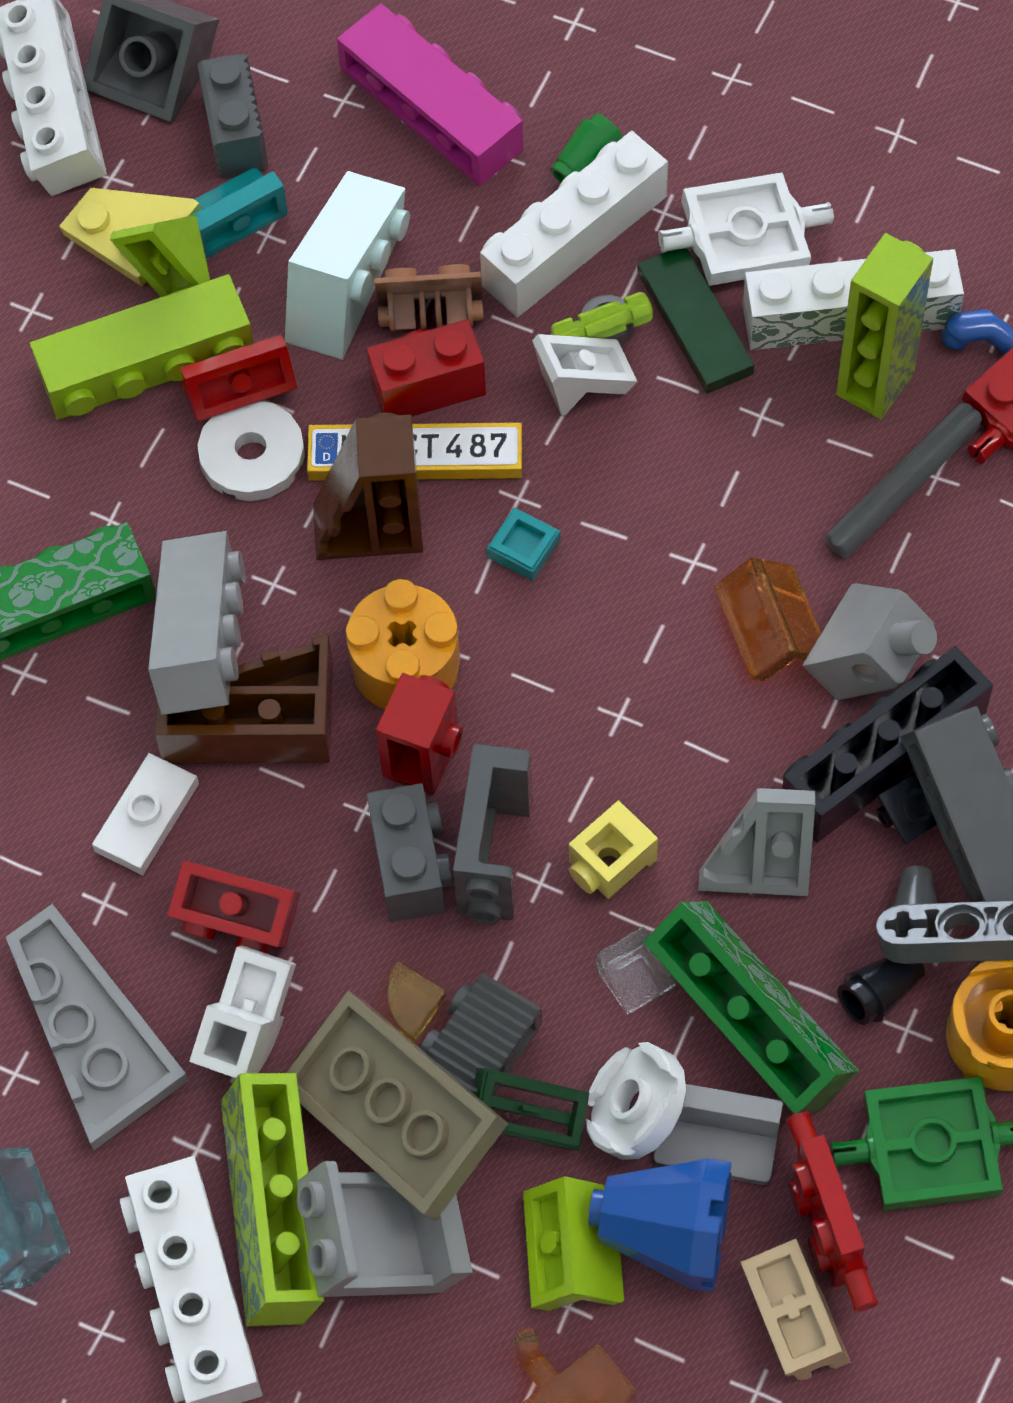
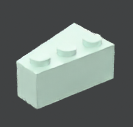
M347 171L288 262L285 343L343 360L375 290L374 278L381 277L396 241H402L406 234L410 212L404 210L405 188Z

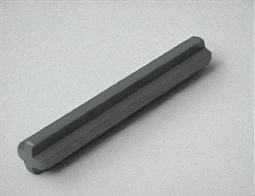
M968 403L959 404L826 534V547L841 559L849 557L980 428L982 416L979 411L973 409Z

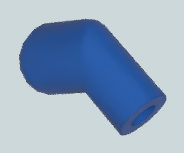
M987 309L955 313L947 319L946 327L941 332L943 343L952 350H962L968 342L986 340L1004 355L1013 348V328Z

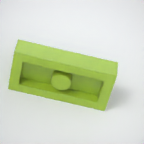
M563 1176L523 1191L531 1308L550 1311L580 1300L608 1305H616L624 1301L621 1254L615 1249L599 1242L598 1226L588 1224L593 1190H604L605 1185Z

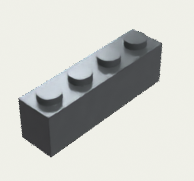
M975 706L901 735L900 737L969 902L1013 901V773L1009 768L1003 769L994 748L999 745V739L990 718L985 714L981 715L978 707ZM1011 926V927L1006 931L1009 935H1012V936H1013V926Z

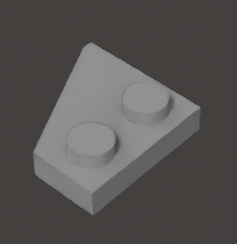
M757 788L700 868L698 891L808 896L815 815V791Z

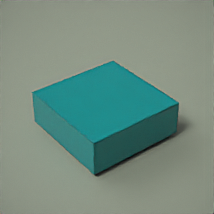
M514 507L486 548L487 558L534 581L560 542L561 531Z

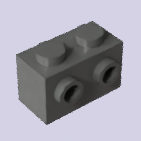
M423 783L366 793L389 923L445 913L442 888L452 887L453 883L447 853L436 854L433 836L443 835L437 801L426 803Z

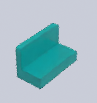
M251 168L194 199L199 202L202 210L193 215H197L206 259L288 215L284 185L273 171L263 176L257 168Z

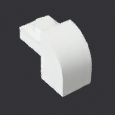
M243 945L238 946L220 1001L206 1007L189 1062L237 1078L239 1074L258 1073L266 1062L281 1029L284 1017L280 1016L296 964Z

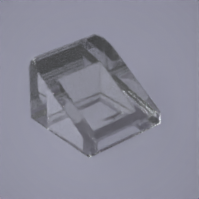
M645 927L639 928L604 949L596 956L597 972L627 1015L676 985L669 971L643 943L649 936Z

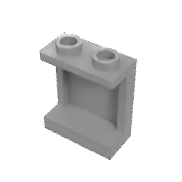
M323 1161L297 1181V1207L299 1213L304 1218L309 1244L308 1264L310 1271L315 1276L319 1297L443 1293L473 1273L456 1194L435 1221L423 1215L376 1172L339 1173L335 1161Z

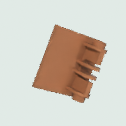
M444 265L438 267V274L417 276V269L393 268L385 271V278H374L378 300H388V306H378L379 328L390 327V332L416 330L414 300H419L421 329L427 330L425 299H435L437 327L442 326L441 298H446L447 325L469 319L471 327H474L473 322L484 321L482 300L472 301V294H482L481 272H470L469 265Z

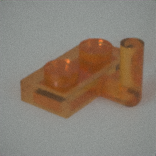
M523 1328L517 1332L515 1336L517 1361L539 1388L537 1392L523 1403H628L636 1397V1389L599 1344L595 1345L558 1374L540 1351L537 1332L531 1328Z

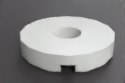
M258 401L211 417L203 426L197 444L202 473L212 488L222 494L224 491L227 494L235 495V499L248 502L269 499L286 490L296 479L295 474L300 469V465H303L305 458L301 428L292 415L276 404ZM247 443H259L266 448L265 452L256 459H243L237 454L238 450Z
M649 1042L638 1043L640 1047H636L633 1050L625 1047L616 1052L599 1070L589 1090L588 1105L593 1108L591 1112L592 1121L586 1119L587 1133L596 1147L621 1160L640 1159L656 1150L671 1134L683 1108L686 1084L682 1066L676 1056ZM639 1091L635 1105L629 1110L633 1096Z

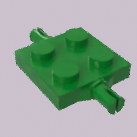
M982 1077L866 1090L863 1096L868 1125L865 1139L831 1142L830 1144L831 1155L836 1167L869 1162L870 1169L877 1178L882 1211L1000 1197L1003 1191L998 1167V1156L1001 1146L1013 1145V1121L996 1122L986 1103Z

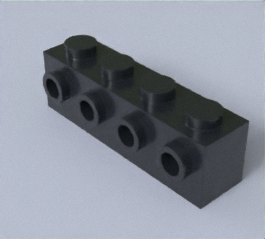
M956 645L937 660L931 659L923 664L903 686L895 692L889 691L882 695L866 714L852 724L847 723L841 726L831 735L825 745L810 756L805 755L799 758L786 770L783 775L782 789L815 791L813 839L817 843L877 798L878 794L894 785L914 769L900 737L901 735L975 706L978 707L981 715L986 714L993 684Z

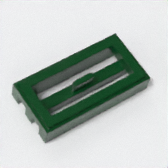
M476 1068L474 1080H478L479 1083L477 1091H472V1093L488 1107L569 1126L566 1136L507 1122L508 1125L500 1135L569 1151H579L589 1092L488 1068ZM494 1084L573 1103L572 1112L567 1113L492 1095Z

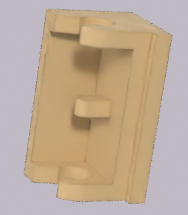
M797 1239L741 1261L787 1377L794 1375L797 1380H807L812 1377L811 1372L817 1368L829 1365L830 1368L837 1369L851 1363L807 1253Z

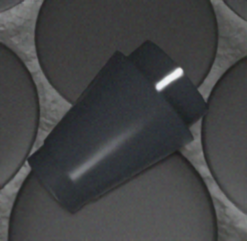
M884 957L847 973L844 983L837 990L839 1001L846 1013L855 1022L861 1025H866L871 1021L881 1022L917 981L924 977V966L922 963H895Z

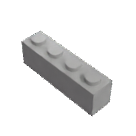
M227 531L162 541L148 668L162 715L229 705L230 682L237 681L239 678L234 648L241 646V634L236 615H243V599L239 584L245 583L246 573L242 553L240 550L232 552Z

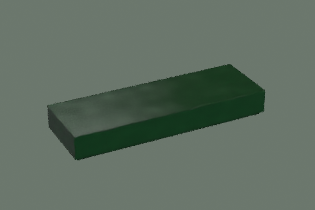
M687 248L666 251L637 264V273L706 394L754 374L755 364Z

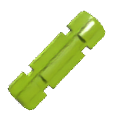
M637 292L624 297L623 304L619 305V302L616 300L578 314V320L574 322L571 317L556 322L551 326V335L604 339L627 330L626 325L631 323L632 327H636L650 322L653 318L652 306L644 292Z

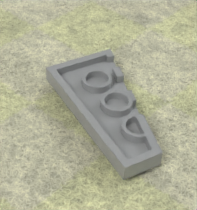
M53 904L5 937L93 1151L188 1082L184 1070Z

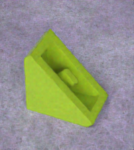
M197 215L113 231L110 241L160 297L210 281Z

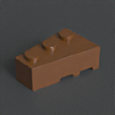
M329 634L311 638V644L279 653L278 648L260 653L261 659L238 665L239 678L237 681L230 682L229 705L162 715L157 701L155 737L162 759L169 763H330L333 658Z

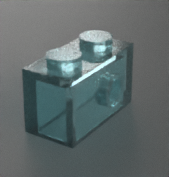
M29 1147L0 1149V1290L32 1286L71 1252Z

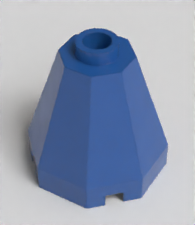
M702 1159L608 1176L604 1190H593L588 1224L598 1226L599 1242L689 1289L714 1293L722 1252L718 1251H720L722 1237L725 1236L732 1162Z

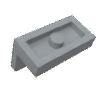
M686 1084L682 1112L671 1134L655 1150L654 1164L658 1167L702 1159L732 1162V1180L768 1185L771 1179L783 1101Z

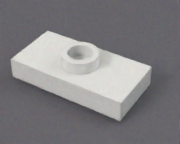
M148 753L92 843L94 852L143 876L198 787L199 781L197 776Z

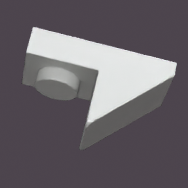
M538 334L532 340L541 373L561 416L566 415L586 392L627 394L638 382L616 339Z

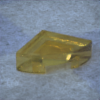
M397 961L388 982L389 1007L400 1032L414 1043L445 1000L446 993L439 986Z

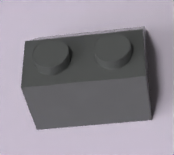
M103 0L84 75L87 90L169 122L175 121L200 79L197 64L210 57L219 19L169 0Z

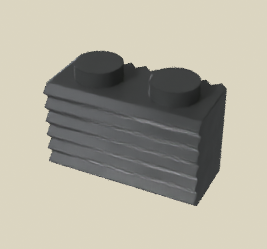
M240 53L200 61L197 66L219 177L224 179L236 177L251 168H257L260 172H264L268 168V160L248 56Z
M481 973L472 986L465 983L460 987L448 1009V1013L452 1015L451 1019L446 1023L445 1028L441 1032L435 1029L432 1030L422 1042L420 1049L471 1092L477 1091L479 1081L474 1080L476 1068H488L509 1073L542 1025L541 1007L486 974ZM494 1084L492 1095L496 1093L500 1087L499 1085Z

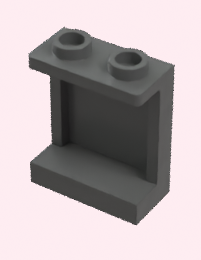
M473 744L453 876L457 914H464L470 920L478 923L494 924L499 922L500 919H514L513 868L488 864L496 813L530 816L532 803L530 750Z

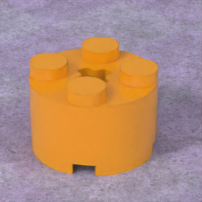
M398 579L390 582L386 587L369 594L354 609L346 627L347 646L355 684L366 699L376 706L386 709L402 672L417 678L421 675L432 676L443 681L449 689L453 688L457 680L460 663L458 628L451 608L440 596L429 589L416 586L408 580Z
M1013 960L985 961L975 967L957 989L946 1026L948 1050L953 1061L962 1071L964 1078L982 1077L983 1087L997 1091H1013ZM999 1020H1007L1010 1028H1007L1003 1023H999Z

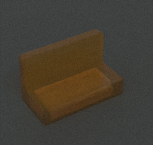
M751 557L714 585L751 679L766 681L793 660H806L820 637L821 631L792 565Z

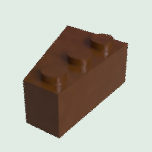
M378 413L370 418L355 419L313 503L316 560L423 552L420 494L411 415Z

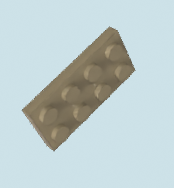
M347 991L287 1071V1073H296L300 1104L417 1210L435 1221L508 1125L504 1119L363 999L350 991Z

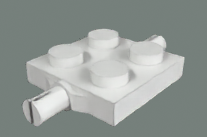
M776 173L683 189L681 203L688 226L665 231L660 230L658 232V241L662 253L691 247L700 258L708 285L711 286L745 280V272L809 265L811 254L804 237L805 228L833 224L834 214L830 202L801 208L789 193L783 173Z

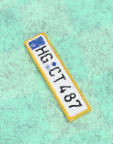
M522 423L412 424L418 479L522 478ZM353 424L309 425L307 463L309 481H322L326 479Z

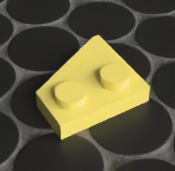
M90 188L59 227L65 237L143 287L147 281L110 241L112 232L188 217L202 210L199 202L189 198Z

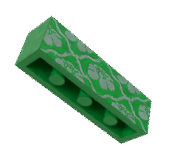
M128 522L114 527H100L91 532L86 538L65 546L46 548L35 558L17 565L0 566V661L156 600L150 572Z
M708 901L681 902L643 941L646 947L794 1114L821 1111L860 1072Z

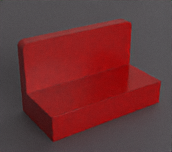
M282 335L180 368L183 377L181 381L183 391L197 422L298 388L288 348Z

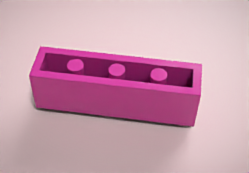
M380 3L337 38L340 69L479 186L523 151V121L518 111L507 102L501 103L492 96L476 75L470 72L466 74L456 66L440 45L436 43L430 44L421 37L405 16L401 14L396 16Z

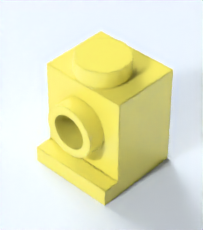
M618 800L569 843V862L573 864L568 869L569 873L578 886L588 894H592L598 889L609 899L646 865L650 867L657 861L658 838ZM605 856H613L617 860L608 867L601 859Z

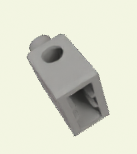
M858 583L851 584L802 666L836 700L894 689L905 681L919 655L929 654L934 650L937 643V632L934 622L903 591Z

